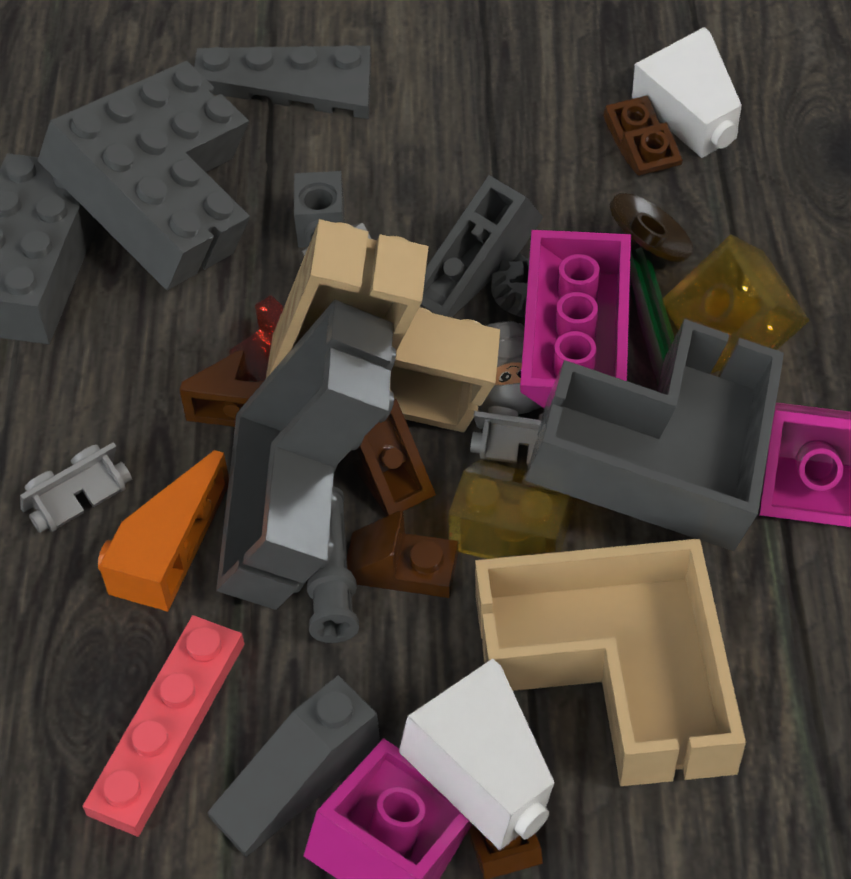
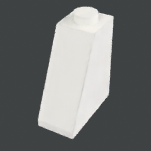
M705 27L635 64L632 98L648 95L658 120L661 123L667 122L670 131L701 158L719 148L727 147L737 138L742 105L712 35Z
M492 658L408 715L399 753L499 850L519 835L523 839H528L542 827L549 816L546 805L554 785V780L499 663Z

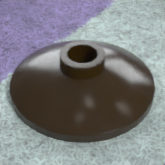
M619 193L611 200V214L625 234H631L632 249L641 247L649 252V254L651 253L657 257L674 262H683L690 257L693 252V245L689 236L661 208L644 198L628 193Z

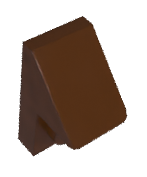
M244 350L236 351L182 381L179 391L186 421L235 427L236 413L264 382H249Z
M394 398L393 407L388 418L382 423L378 422L364 436L361 445L356 449L360 459L352 463L355 471L386 516L397 511H405L436 495L399 403Z
M397 511L352 533L347 553V569L354 575L357 585L449 598L459 553L458 541L406 534L404 512Z

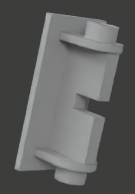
M492 406L488 408L487 413L474 411L477 428L483 429V433L473 432L470 452L480 454V459L516 464L519 445L529 446L526 462L529 465L534 445L538 438L537 434L543 414H540L539 420L518 417V411L506 407Z
M114 442L102 449L98 445H92L75 455L71 459L72 466L56 475L52 471L44 472L25 485L26 492L20 495L21 510L24 513L32 507L36 509V511L29 514V517L39 533L46 529L53 532L83 514L84 509L75 497V495L82 491L92 507H95L126 489L125 483L132 480V477L123 462L113 465L112 462L116 452Z

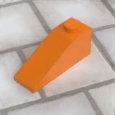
M212 451L121 522L113 539L107 540L102 546L98 557V569L101 571L108 595L169 611L228 489L229 474L224 452Z

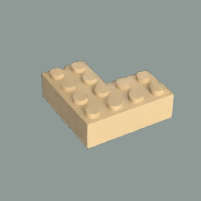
M319 219L273 333L266 379L334 300H338L393 322L392 347L396 349V360L391 370L390 391L394 393V398L397 399L404 418L464 433L474 418V411H478V405L481 406L496 383L500 329L484 326L475 320H459L434 314L420 307L423 298L428 246L410 242L399 236H386L379 234L378 239L374 240L368 238L369 231L357 229L347 223H333Z
M700 539L475 560V595L481 639H483L484 663L492 658L499 663L512 691L602 682L620 787L670 782L674 779L675 770L683 769L685 780L738 774L746 741Z

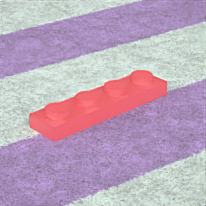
M192 615L84 802L83 809L86 816L139 837L245 643L242 633Z

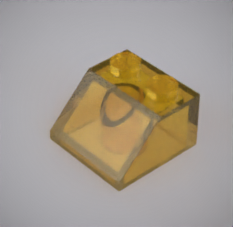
M731 234L663 298L666 310L678 330L684 319L729 334L728 342L711 373L722 370L739 338L778 350L810 321L765 252Z
M477 460L463 471L448 514L449 540L458 541V551L460 553L485 559L561 552L577 498L525 481L526 470Z

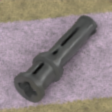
M334 486L333 491L337 493V503L330 518L329 537H332L334 540L332 556L326 567L318 569L307 582V593L313 599L314 614L309 619V633L316 640L325 643L347 641L353 638L359 631V619L353 613L352 597L356 593L357 583L354 575L347 569L344 493Z

